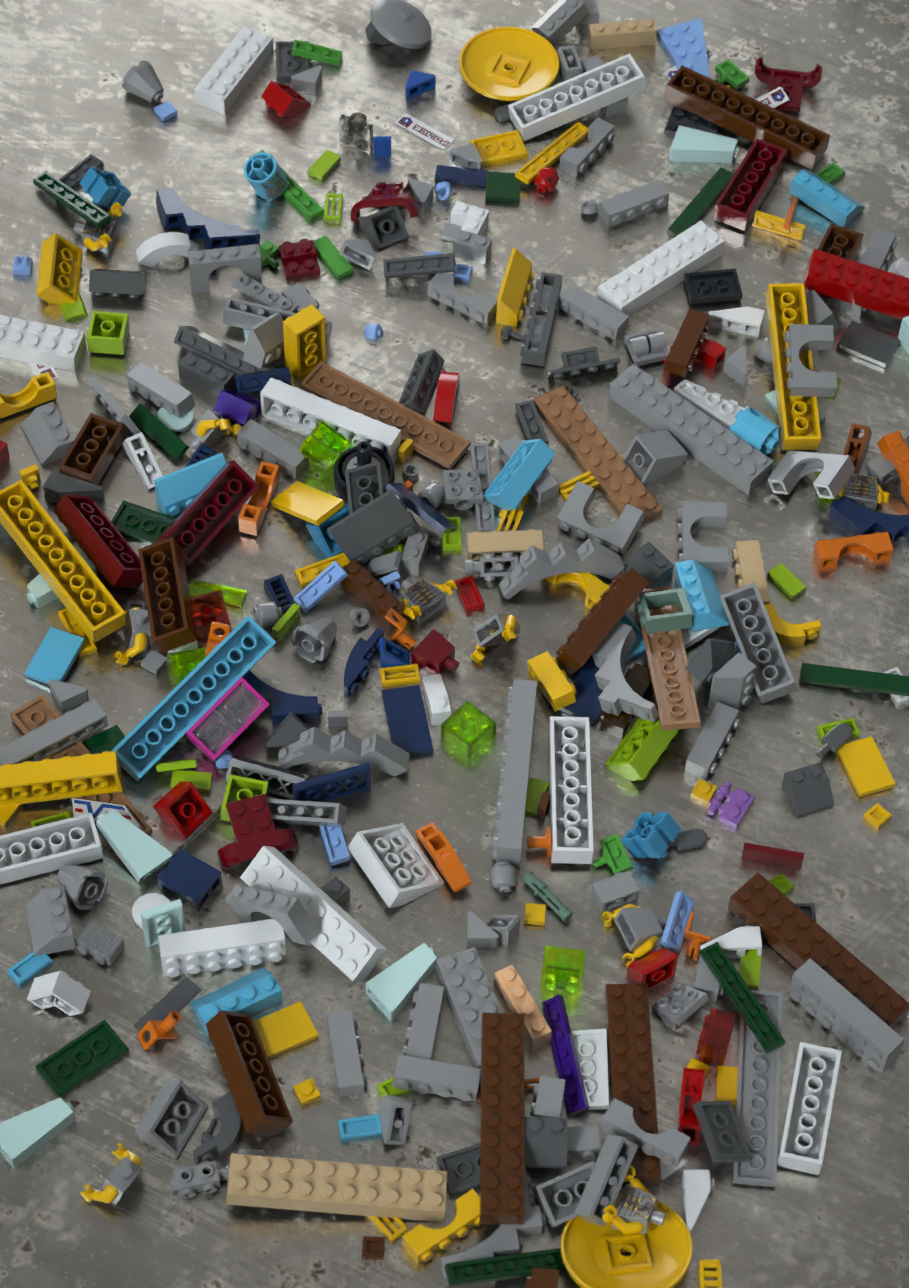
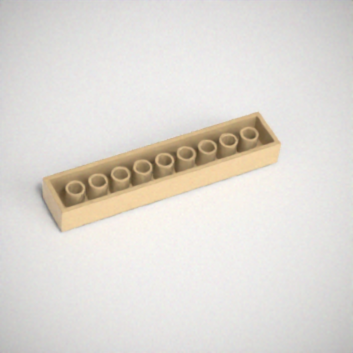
M231 1153L226 1204L442 1222L446 1207L447 1171Z

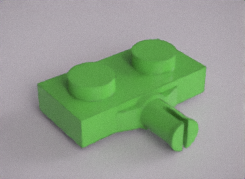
M729 59L715 66V71L721 76L715 79V81L721 84L728 82L735 89H739L749 83L750 77Z
M266 240L259 246L261 267L271 265L277 269L280 263L274 260V257L279 254V246Z
M618 833L599 841L603 849V856L592 860L595 868L607 863L614 874L633 870V866Z

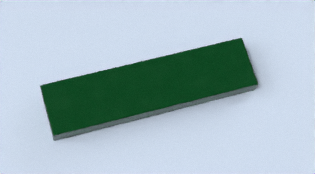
M139 403L128 416L175 460L178 461L189 449L185 442L143 404Z

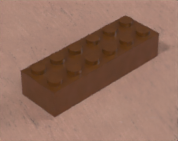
M171 537L139 549L153 643L164 653L197 641L182 548Z
M633 568L627 572L623 570L620 575H617L611 582L612 585L602 593L601 599L590 608L589 614L583 617L575 631L573 630L566 638L567 641L555 652L558 664L570 675L581 668L649 582Z
M221 1010L205 1025L222 1066V1071L229 1084V1089L236 1102V1107L241 1115L243 1125L247 1133L277 1136L293 1123V1120L251 1014Z

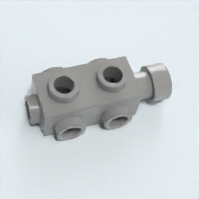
M488 552L483 553V556H479V561L464 560L465 575H473V573L480 572V577H484V580H495V576H503L504 579L521 564L518 556L514 555L513 552H502V555ZM506 561L511 562V565L509 567L504 566V563ZM487 562L492 563L490 568L485 567Z
M207 1160L202 1161L198 1165L180 1166L178 1169L173 1170L174 1178H171L173 1191L177 1190L178 1196L183 1195V1198H192L196 1195V1192L204 1191L206 1194L214 1193L217 1191V1188L221 1187L220 1181L228 1180L229 1164H226V1167L217 1168L216 1161L211 1162Z

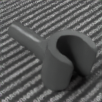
M509 325L504 326L500 333V336L504 339H507L509 336L521 340L524 339L523 335L515 333Z
M212 1118L208 1129L202 1132L201 1144L214 1138L211 1133L217 1119Z

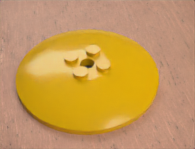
M497 27L478 33L464 45L459 58V68L465 82L478 93L497 100L518 101L543 91L553 84L559 71V58L552 44L541 35L518 27Z
M618 1194L613 1205L614 1207H616L621 1194ZM658 1200L657 1211L666 1213L665 1223L663 1226L652 1223L646 1234L625 1235L620 1230L612 1229V1221L606 1222V1225L603 1226L590 1224L577 1216L568 1220L561 1237V1257L568 1274L581 1288H673L685 1276L691 1263L692 1239L689 1229L673 1209ZM628 1251L632 1254L630 1256H623L621 1253Z

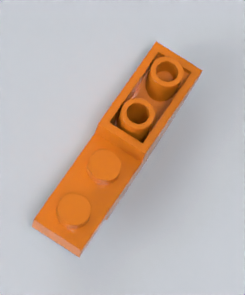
M433 822L415 831L417 837L435 861L436 867L454 893L472 884L454 849L442 831L438 830Z

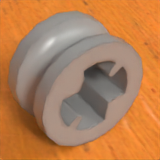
M413 463L403 466V479L414 481L418 478V466Z

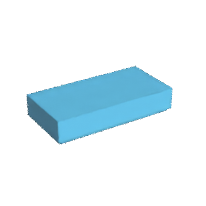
M33 951L9 968L7 974L21 987L52 965L53 961L47 954L35 957Z
M379 1114L337 1120L340 1142L383 1136Z

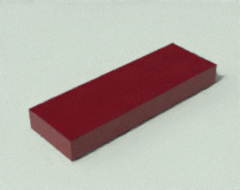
M745 842L741 859L801 869L804 853Z

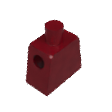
M432 629L411 652V664H418V667L434 674H441L445 668L455 672L460 662L454 659L455 647L435 629Z

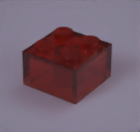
M221 590L190 598L197 642L208 639L212 622L230 625L229 634L232 632ZM221 628L214 630L217 635L225 634V631Z
M711 1008L710 1015H705L696 1054L700 1055V1062L716 1068L717 1066L724 1065L735 1022V1013Z

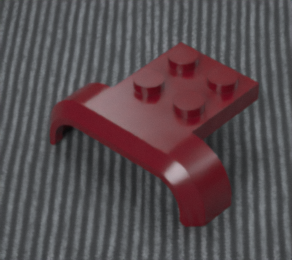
M759 57L756 59L755 76L759 81L769 84V92L781 86L789 98V101L774 109L800 112L803 89L813 88L819 84L823 67L816 64L815 69L810 72L769 68L764 65L763 57Z
M396 181L393 184H386L381 182L374 186L368 196L360 198L354 204L350 217L352 222H356L357 218L360 217V209L372 207L404 206L409 211L411 218L417 217L421 211L417 200L411 195L406 194L409 190V183Z
M265 794L226 804L236 842L230 843L217 851L221 868L229 871L236 864L254 859L263 846L275 847L279 852L291 850L294 853L297 850L299 844L294 829H275Z

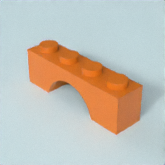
M900 430L883 436L877 445L884 459L889 460L898 471L901 480V494L909 508V448Z
M261 461L255 477V482L260 487L252 494L249 503L243 505L238 518L239 532L257 536L280 480L279 465Z
M888 532L815 541L813 554L818 570L837 568L838 561L843 556L852 553L864 555L872 563L891 561L893 546Z

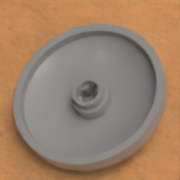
M376 0L370 9L371 21L378 32L398 46L408 49H419L424 47L431 38L432 29L427 18L415 6L404 0Z

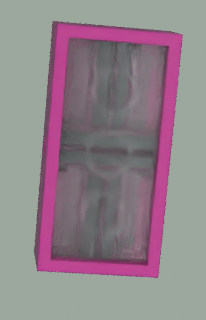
M241 677L186 732L185 736L205 756L214 762L270 704Z

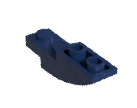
M377 628L367 641L360 637L353 647L344 672L345 698L348 699L352 693L354 694L361 681L366 680L369 676V663L372 661L375 652L379 650V639L384 637L383 630Z

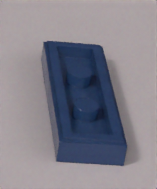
M437 165L435 181L486 187L488 170Z
M289 367L235 375L237 393L261 391L270 378L281 380L292 386Z

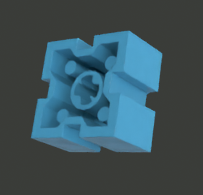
M90 167L80 181L84 192L92 197V203L96 206H106L111 209V206L118 202L123 207L131 196V192L125 185H121V181L112 172L105 170L102 172L100 169Z
M643 812L633 823L635 827L627 831L621 842L633 858L666 857L669 854L667 851L669 846L667 844L672 843L676 839L681 828L669 812H658L656 815L652 812Z

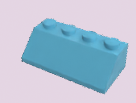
M802 169L792 179L789 193L797 196L801 201L838 226L845 228L865 208V206L811 170Z
M541 439L522 441L483 494V499L503 510L517 509L522 503V498L532 490L531 486L533 483L541 478L544 468L551 464L555 452Z
M219 453L155 479L156 501L163 514L175 516L182 512L226 464L224 455Z
M695 560L676 562V583L678 589L684 588L692 611L691 631L728 626L729 621L720 599V593L712 569Z
M263 967L189 1004L209 1037L205 1024L221 1010L254 1016L282 1002V989L273 974Z

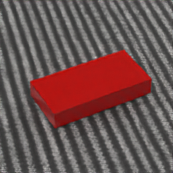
M473 576L454 580L458 588L457 592L467 613L485 609V603Z

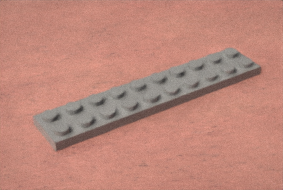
M751 990L781 1034L783 993ZM741 1015L739 1019L735 1114L751 1159L744 1162H733V1183L776 1187L781 1047L767 1054Z

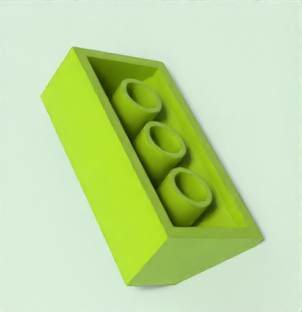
M638 717L604 766L629 781L644 780L653 765L658 762L660 755L668 748L670 741L678 734L679 729L661 731L659 717L655 722Z

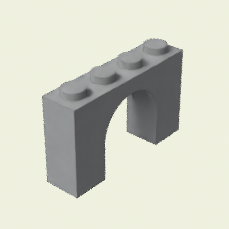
M258 244L188 252L192 293L210 291L209 276L212 271L222 266H235L241 269L243 274L262 284L261 257Z
M790 324L788 331H785V342H788L785 356L789 358L786 372L790 376L787 379V389H790L791 396L834 397L837 390L836 372L809 370L799 359V355L807 350H831L834 343L833 325Z
M788 450L767 480L773 493L789 495L802 477L812 472L821 471L813 483L819 498L835 499L855 471V467L849 455Z
M577 481L557 516L559 527L564 531L570 530L582 539L590 538L611 551L624 555L645 519L644 511L626 504L615 524L608 528H595L585 520L586 511L595 497L594 488Z
M682 501L681 508L677 509V519L681 520V523H678V534H681V538L678 539V549H681L682 552L679 553L678 562L695 560L712 569L713 573H727L729 565L728 547L703 546L697 543L691 536L695 530L700 528H725L727 503Z
M236 884L225 899L240 923L273 918L282 926L292 942L308 945L318 931L305 908L296 897Z

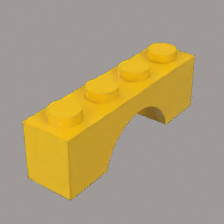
M49 372L32 377L29 384L17 393H0V419L56 399V386Z
M585 572L564 573L546 578L555 585L563 582H572L582 587L586 593L585 606L588 608L601 599L602 593L610 587L609 584H605L594 574Z
M474 1189L455 1201L456 1217L448 1226L441 1229H430L419 1224L402 1236V1245L417 1265L422 1261H429L438 1250L448 1248L456 1238L466 1236L470 1231L469 1229L475 1225H482L480 1224V1197Z

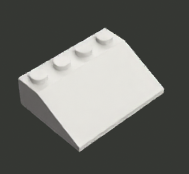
M403 823L359 831L348 846L349 851L388 908L405 905L444 884L440 875Z

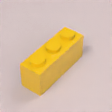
M548 651L527 660L530 675L534 681H537L538 687L555 712L576 702V688L573 683L568 682L565 671L559 669V664L555 657H551Z

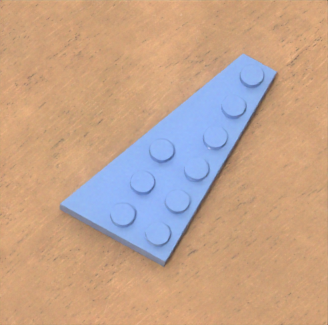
M702 18L657 30L656 35L677 70L683 65L710 78Z

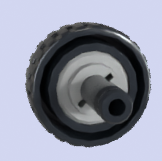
M362 441L357 446L347 449L335 462L333 472L334 487L338 495L345 502L348 501L345 470L380 461L388 470L389 483H395V469L392 459L387 453L371 446L367 441Z

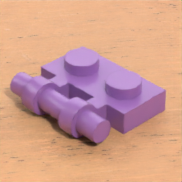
M726 781L718 789L716 798L712 799L709 803L707 813L711 816L715 812L720 813L719 821L737 829L752 805L755 796L738 787L734 793L731 792L732 784ZM724 799L729 801L726 806L722 805Z

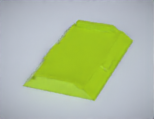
M78 293L77 303L60 304L65 322L88 317L80 293Z

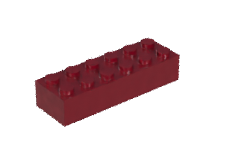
M756 138L717 201L713 219L745 231L756 210L759 209L786 164L788 149Z
M234 460L226 463L155 542L173 537L182 548L185 567L190 565L260 486Z
M64 494L53 512L58 517V520L67 528L68 533L78 542V546L93 561L98 571L104 575L108 584L115 588H139L143 583L140 559L91 496Z

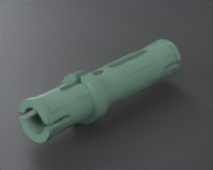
M532 871L525 875L523 881L563 922H567L573 916V912Z

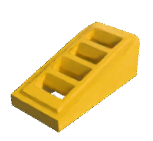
M719 1259L699 1260L697 1266L699 1288H722L721 1261ZM704 1278H716V1280H704Z

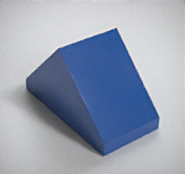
M411 70L405 86V99L409 100L436 89V76Z
M391 136L372 137L374 157H391Z
M384 637L379 639L380 668L410 665L409 650Z

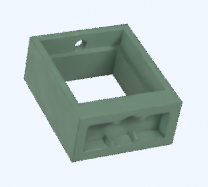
M684 588L639 595V600L636 602L637 614L640 613V624L642 627H645L647 634L692 628V611ZM676 605L678 613L651 616L648 608Z

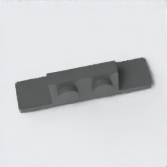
M597 346L562 352L564 368L551 370L548 373V377L561 379L567 374L577 376L584 371L594 373L599 371L600 368H606V370L614 369L619 364L620 358L600 361Z

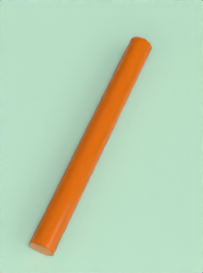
M797 196L792 198L783 228L786 230L790 228L799 201Z

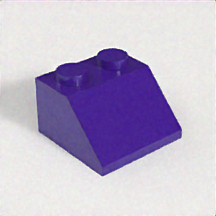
M236 389L221 390L214 411L218 412L223 418H231L235 424L244 426L250 419L254 421L260 414L261 401L245 393L238 394Z

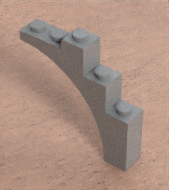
M590 538L577 550L563 542H559L549 553L532 545L519 557L521 564L499 583L503 597L509 600L520 590L532 583L554 575L585 572L602 575L612 580L625 567L620 555Z
M617 622L592 654L595 665L600 668L595 677L599 688L603 690L598 697L601 708L608 714L612 713L619 716L623 710L627 714H634L644 720L655 722L658 719L655 704L635 693L627 684L624 676L628 653L636 641L633 627Z
M312 727L300 734V740L279 750L277 767L287 769L294 765L317 761H342L357 764L369 762L370 767L395 777L408 771L409 753L378 734L361 740L344 730L331 737L318 728Z
M525 1167L523 1225L501 1224L489 1238L474 1248L459 1254L441 1257L443 1287L449 1286L444 1268L446 1263L519 1254V1250L523 1249V1236L542 1235V1227L546 1226L545 1214L540 1212V1206H534L533 1194H529L528 1187H531L530 1174H526Z

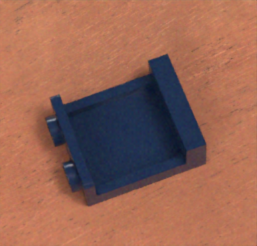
M181 849L177 855L174 854L169 865L166 869L160 871L157 879L160 889L169 888L191 901L192 908L200 911L222 883L221 871Z

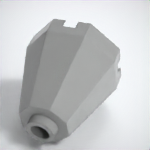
M141 60L138 62L140 64L138 67L132 66L123 77L124 83H122V87L126 91L145 100L158 102L163 98L164 88L153 66L148 61Z
M323 617L301 625L293 631L291 643L293 647L297 646V653L302 658L311 663L317 660L322 661L328 655L337 632V625L329 617Z
M65 864L60 868L57 876L61 886L64 885L65 892L71 902L79 910L94 908L95 905L93 903L95 901L100 902L104 898L109 885L108 880L104 877L106 876L105 873L100 869L74 864Z

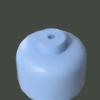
M370 323L365 327L364 334L366 338L377 340L383 336V330L379 324Z
M226 749L215 760L216 767L219 769L228 768L233 754Z

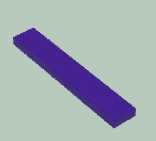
M558 994L542 1002L546 1022L552 1031L551 1043L559 1078L565 1079L564 1099L568 1115L574 1116L589 1109V1104L562 995Z

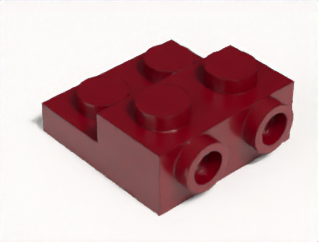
M301 239L296 243L286 241L279 245V256L286 280L320 275V267L313 240Z

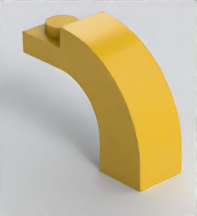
M773 603L765 605L781 646L792 648L804 647L806 639L812 640L819 637L821 630L819 620L802 624H791L779 617Z

